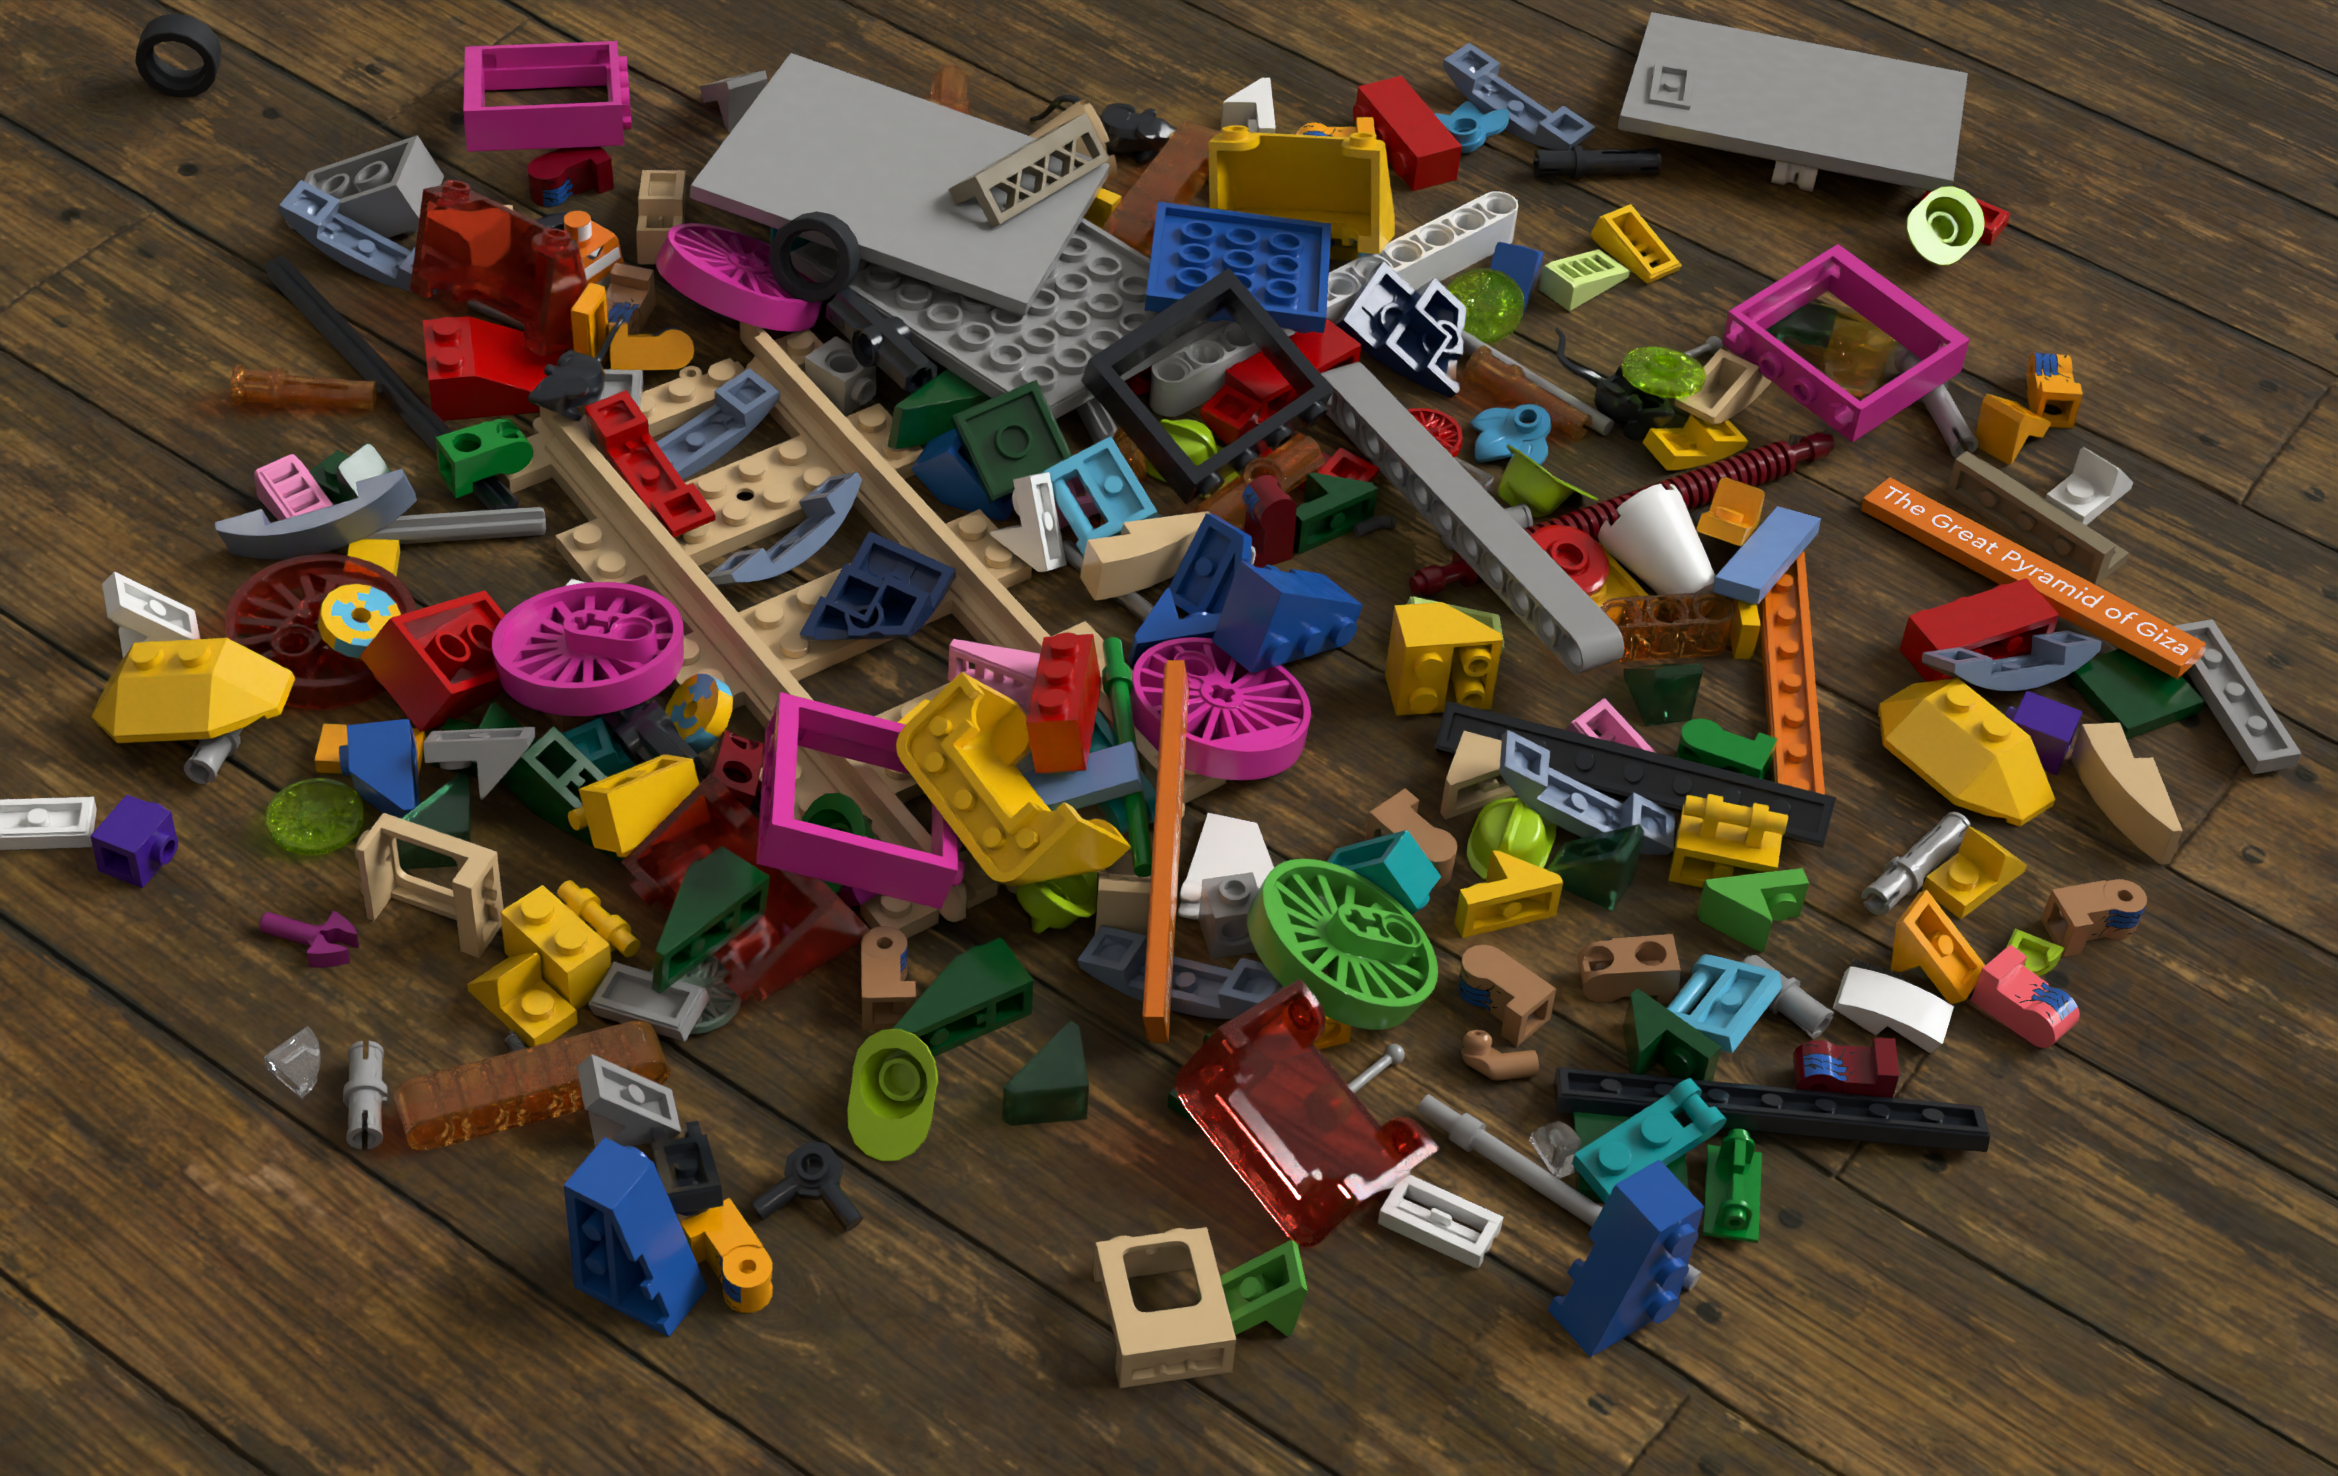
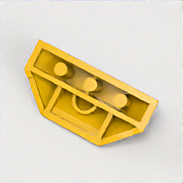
M229 638L138 642L131 646L108 679L91 717L95 724L101 727L117 743L212 739L244 728L262 716L269 719L281 715L295 677L292 671Z
M1959 678L1913 683L1879 704L1878 715L1880 717L1883 746L1954 805L1986 816L2006 818L2007 823L2021 827L2054 805L2055 797L2031 736Z

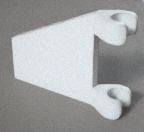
M1212 813L1207 814L1187 878L1180 891L1181 903L1178 909V916L1194 920L1198 919L1202 879L1253 872L1258 889L1260 888L1274 866L1257 823Z

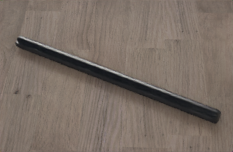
M278 256L275 260H269L265 265L268 269L267 277L437 454L436 437L453 431L288 259ZM495 475L473 482V493L489 510L518 508L519 499Z

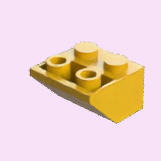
M1443 602L1395 605L1385 677L1396 716L1442 713L1445 711L1447 701L1482 710L1491 709L1503 644L1501 633Z

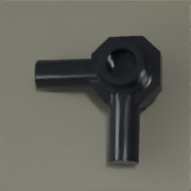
M808 1141L789 1154L784 1171L785 1178L750 1202L752 1208L762 1221L797 1196L802 1199L822 1200L845 1231L855 1228L864 1218L840 1187L843 1172L842 1162L827 1143Z

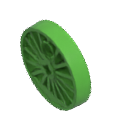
M1294 859L1283 862L1273 868L1266 876L1249 907L1247 914L1248 932L1261 961L1284 988L1304 1004L1326 1017L1363 1029L1381 1030L1393 1028L1409 1019L1435 988L1438 978L1437 960L1432 945L1423 929L1413 916L1389 893L1367 878L1347 868L1314 859ZM1326 968L1329 969L1328 976L1323 973Z

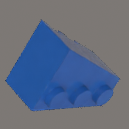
M1240 560L1212 642L1249 672L1255 673L1348 645L1356 633V622L1363 605L1324 574L1296 569L1283 572L1272 565H1265L1264 568H1259L1248 561Z
M604 1137L564 1184L574 1288L670 1337L708 1287L654 1162L649 1160L637 1148L632 1146L624 1147Z
M1660 1160L1615 1184L1588 1234L1595 1244L1585 1263L1581 1259L1574 1260L1568 1271V1274L1574 1280L1573 1285L1567 1295L1554 1297L1548 1308L1552 1316L1590 1358L1651 1321L1654 1323L1665 1321L1676 1311L1680 1304L1679 1296L1684 1278L1689 1271L1688 1263L1693 1245L1698 1239L1697 1231L1704 1206Z

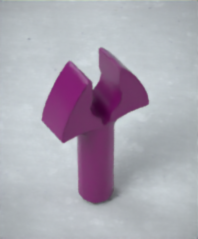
M332 911L325 924L318 926L271 912H266L260 919L259 928L261 932L309 946L306 953L310 967H334L350 963L348 947L331 943L343 942L346 945L359 948L357 931L344 916L335 911Z

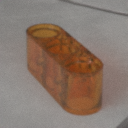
M1716 592L1619 597L1608 599L1600 607L1617 625L1623 638V657L1614 662L1718 655L1727 647L1735 615V605L1731 599L1716 594Z

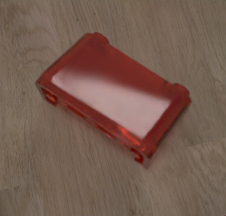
M446 180L441 186L423 189L410 290L425 298L432 297L433 289L448 290L452 292V300L456 302L475 299L525 324V349L539 356L574 348L571 309L588 286L579 245L571 239L570 233L561 229L548 228L470 190L471 186L462 181Z
M711 773L621 863L635 876L628 885L649 906H652L659 900L670 911L689 866L695 860L705 858L721 845L770 876L765 915L713 953L729 971L722 980L744 1002L752 995L761 1002L856 946L863 936L871 930L820 879L756 864L759 820Z
M1299 979L1220 1026L1181 1068L1176 1076L1175 1087L1178 1098L1186 1110L1287 1236L1300 1246L1314 1247L1334 1234L1426 1163L1440 1148L1426 1131L1409 1117L1396 1116L1382 1127L1313 1044L1325 1029L1326 1017L1318 999L1305 983Z

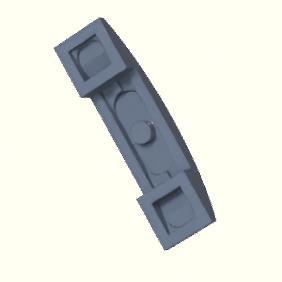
M1471 43L1466 44L1443 61V68L1457 88L1484 115L1494 110L1508 109L1509 123L1505 130L1524 141L1547 149L1570 150L1572 146L1578 145L1594 134L1595 126L1565 106L1552 113L1499 78L1498 72L1501 63Z
M302 180L298 182L279 205L278 212L312 245L338 263L379 283L410 292L437 294L458 267L459 262L421 242L410 251L338 213L339 199Z
M749 368L714 391L715 405L656 443L680 477L685 479L709 466L741 442L771 411L780 399V392Z
M403 469L355 482L359 498L273 523H270L263 510L259 509L215 522V527L231 554L257 559L298 558L331 551L367 537L402 515L417 501V498Z
M858 472L829 477L801 499L799 503L808 518L770 549L765 551L764 548L735 552L709 573L707 577L715 586H726L771 578L803 563L826 544L846 518L862 481Z
M2067 630L2032 636V648L2029 655L1992 660L1993 658L1956 647L1922 653V662L1942 674L1959 678L1962 681L1986 689L1999 691L2027 690L2057 681L2079 669L2101 651L2102 641Z
M1509 730L1502 735L1499 772L1514 793L1537 813L1567 831L1613 848L1654 855H1669L1674 850V812L1636 793H1633L1623 803H1620L1550 768L1549 750Z
M1101 925L1078 958L1079 968L1106 985L1143 1001L1147 936ZM1174 956L1170 1011L1219 1019L1253 1017L1268 1012L1283 986L1270 973L1264 963L1240 958L1234 969L1230 970Z

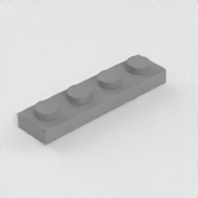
M2214 620L2175 625L2176 628L2206 643L2203 656L2186 672L2252 774L2296 767L2302 754Z

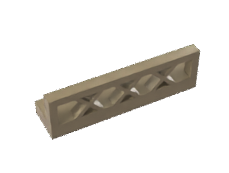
M1084 113L1057 126L948 190L956 205L975 196L993 228L1110 159L1087 114ZM1080 136L1092 157L1089 161L1075 155L1077 138ZM1050 155L1063 161L1061 177L1048 171ZM1022 170L1035 176L1033 193L1020 187ZM992 187L1007 192L1006 209L1002 212L989 190Z
M1967 451L1955 459L1946 493L2060 567L2097 586L2126 563L2129 552L1983 459H1978Z

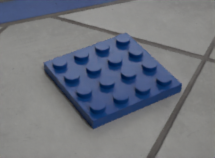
M1158 202L1144 310L1160 313L1229 268L1280 328L1291 329L1298 333H1324L1327 316L1331 224ZM1225 308L1206 319V321L1210 322L1221 320L1236 322Z

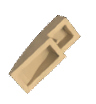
M642 170L638 196V264H656L657 255L669 230L676 225L685 224L686 170Z
M1720 348L1675 399L1674 406L1709 423H1721L1745 409L1772 381L1765 378L1759 372V366L1740 358L1729 349L1725 351Z
M1209 511L1123 522L1121 535L1087 540L1080 578L1093 599L1097 601L1123 596L1149 588L1173 577L1205 514H1210Z
M2120 723L2082 724L2071 760L2086 789L2111 822L2139 849L2159 864H2170L2183 830L2154 758L2133 757Z

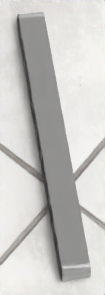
M1354 362L1320 373L1334 389L1326 405L1328 409L1326 414L1376 467L1380 468L1381 473L1571 673L1581 674L1623 657V638L1619 628L1610 617L1363 364Z

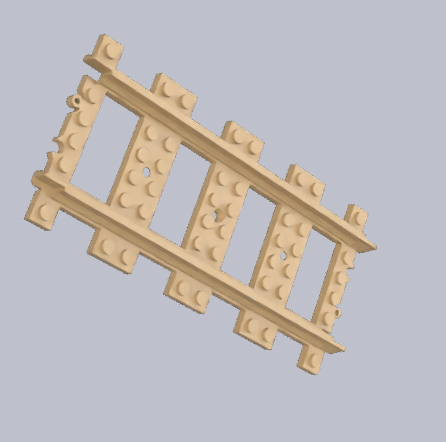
M740 322V339L755 355L753 360L746 365V368L738 361L733 362L731 358L710 365L708 373L702 375V371L698 367L687 366L680 370L678 379L642 392L641 411L648 419L649 433L652 438L684 425L715 405L714 391L749 368L780 392V399L769 414L792 439L685 482L686 485L693 482L716 515V520L673 538L604 458L606 455L600 443H591L590 423L586 415H583L580 421H574L557 412L540 407V417L533 421L535 435L527 438L534 451L530 463L517 473L509 475L499 473L495 475L512 493L553 478L589 520L587 523L555 535L557 550L579 577L587 583L617 582L647 588L664 596L679 611L685 634L684 661L679 674L670 684L672 689L675 691L686 679L696 674H709L730 688L733 696L732 710L745 705L765 729L780 692L813 700L798 683L799 680L892 639H801L800 632L820 596L826 598L841 569L738 613L698 566L803 522L808 517L799 501L832 476L858 472L862 481L853 506L882 537L955 568L956 578L939 606L924 625L952 613L981 644L1038 654L1041 652L1043 638L1051 637L1007 590V588L1030 579L1032 567L990 535V531L998 530L993 522L978 509L945 524L904 480L915 475L911 468L923 451L921 446L896 450L888 447L893 417L880 403L845 417L805 374V357L823 345L810 329L797 331L773 340L763 328ZM742 492H749L754 495L748 501H741L736 496ZM1086 621L1060 632H1070L1076 635L1093 634L1101 676V672L1105 667L1102 647L1104 640ZM949 683L874 717L898 722L925 698L931 701ZM1102 683L1097 711L1101 713L1114 731L1110 697L1104 692ZM1134 726L1140 769L1154 789L1157 790L1159 752ZM797 746L793 819L801 821L812 802L825 793H842L852 798L861 809L862 814L873 821L871 828L875 840L931 853V835L903 804L924 794V791L912 775ZM763 767L760 770V775L756 789L760 793V795L762 787ZM1184 769L1182 817L1185 812V803L1226 784V779L1209 777ZM1098 803L1076 810L1080 817L1085 820L1100 819L1107 821L1106 815ZM967 849L958 854V859L965 862L960 886H951L942 909L877 894L860 905V915L872 929L880 926H890L901 930L906 938H909L938 924L939 913L951 922H957L966 918V907L969 909L996 896L1001 883L989 877ZM1006 885L1010 892L1016 894L1017 886L1011 887Z

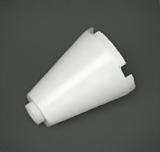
M1657 484L1638 492L1616 509L1621 517L1612 526L1607 520L1603 523L1598 534L1600 544L1609 554L1681 614H1703L1717 601L1716 592H1713L1716 576L1681 493L1673 484H1670L1669 490H1665L1662 484Z

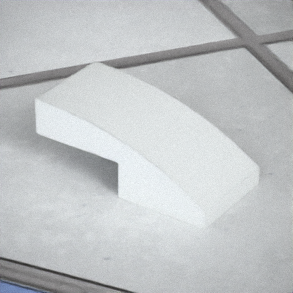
M1850 966L1844 973L1833 1009L1875 1036L1888 1026L1931 1054L1943 1044L1954 1006L1903 980L1875 971Z

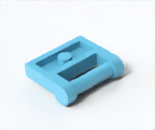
M1111 436L1043 472H1050L1055 502L1077 536L1078 541L1076 545L1083 557L1087 540L1121 535L1123 522L1158 518L1156 508ZM1075 477L1079 478L1106 524L1096 529L1092 527L1066 484L1069 480Z
M1705 954L1691 968V978L1668 1005L1667 1009L1722 1047L1721 1051L1733 1053L1782 989L1780 972ZM1708 988H1711L1709 992L1706 994V996L1699 1003V1005L1691 1013V1015H1688L1690 1011L1694 1008V1006L1698 1003V1001L1701 999V997L1708 990Z

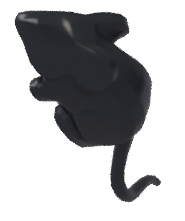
M1072 95L1059 96L1040 115L1030 117V121L1044 119L1063 102L1074 104L1081 101V99ZM1122 103L1108 104L1099 117L1109 138V142L1105 143L1107 153L1111 155L1135 153V160L1137 164L1141 165L1152 161L1160 152L1177 141L1181 136V131L1171 126L1166 120L1156 118L1157 111L1152 108L1146 109L1139 114L1136 113L1135 107Z
M621 318L616 322L595 358L575 350H570L560 356L556 366L552 364L545 366L544 374L548 376L529 394V402L557 412L570 420L580 421L583 416L577 410V407L588 406L601 398L605 382V371L601 362L625 319Z
M1559 328L1555 329L1559 335L1556 356L1560 364L1571 373L1587 380L1596 388L1594 401L1598 411L1616 423L1625 424L1624 434L1626 437L1632 440L1642 439L1647 435L1650 428H1661L1672 420L1675 411L1670 406L1668 399L1661 397L1663 392L1661 384L1649 383L1645 385L1643 384L1645 378L1643 374L1623 365L1618 367L1614 375L1603 379L1592 370L1571 363L1564 355L1566 346L1565 335Z

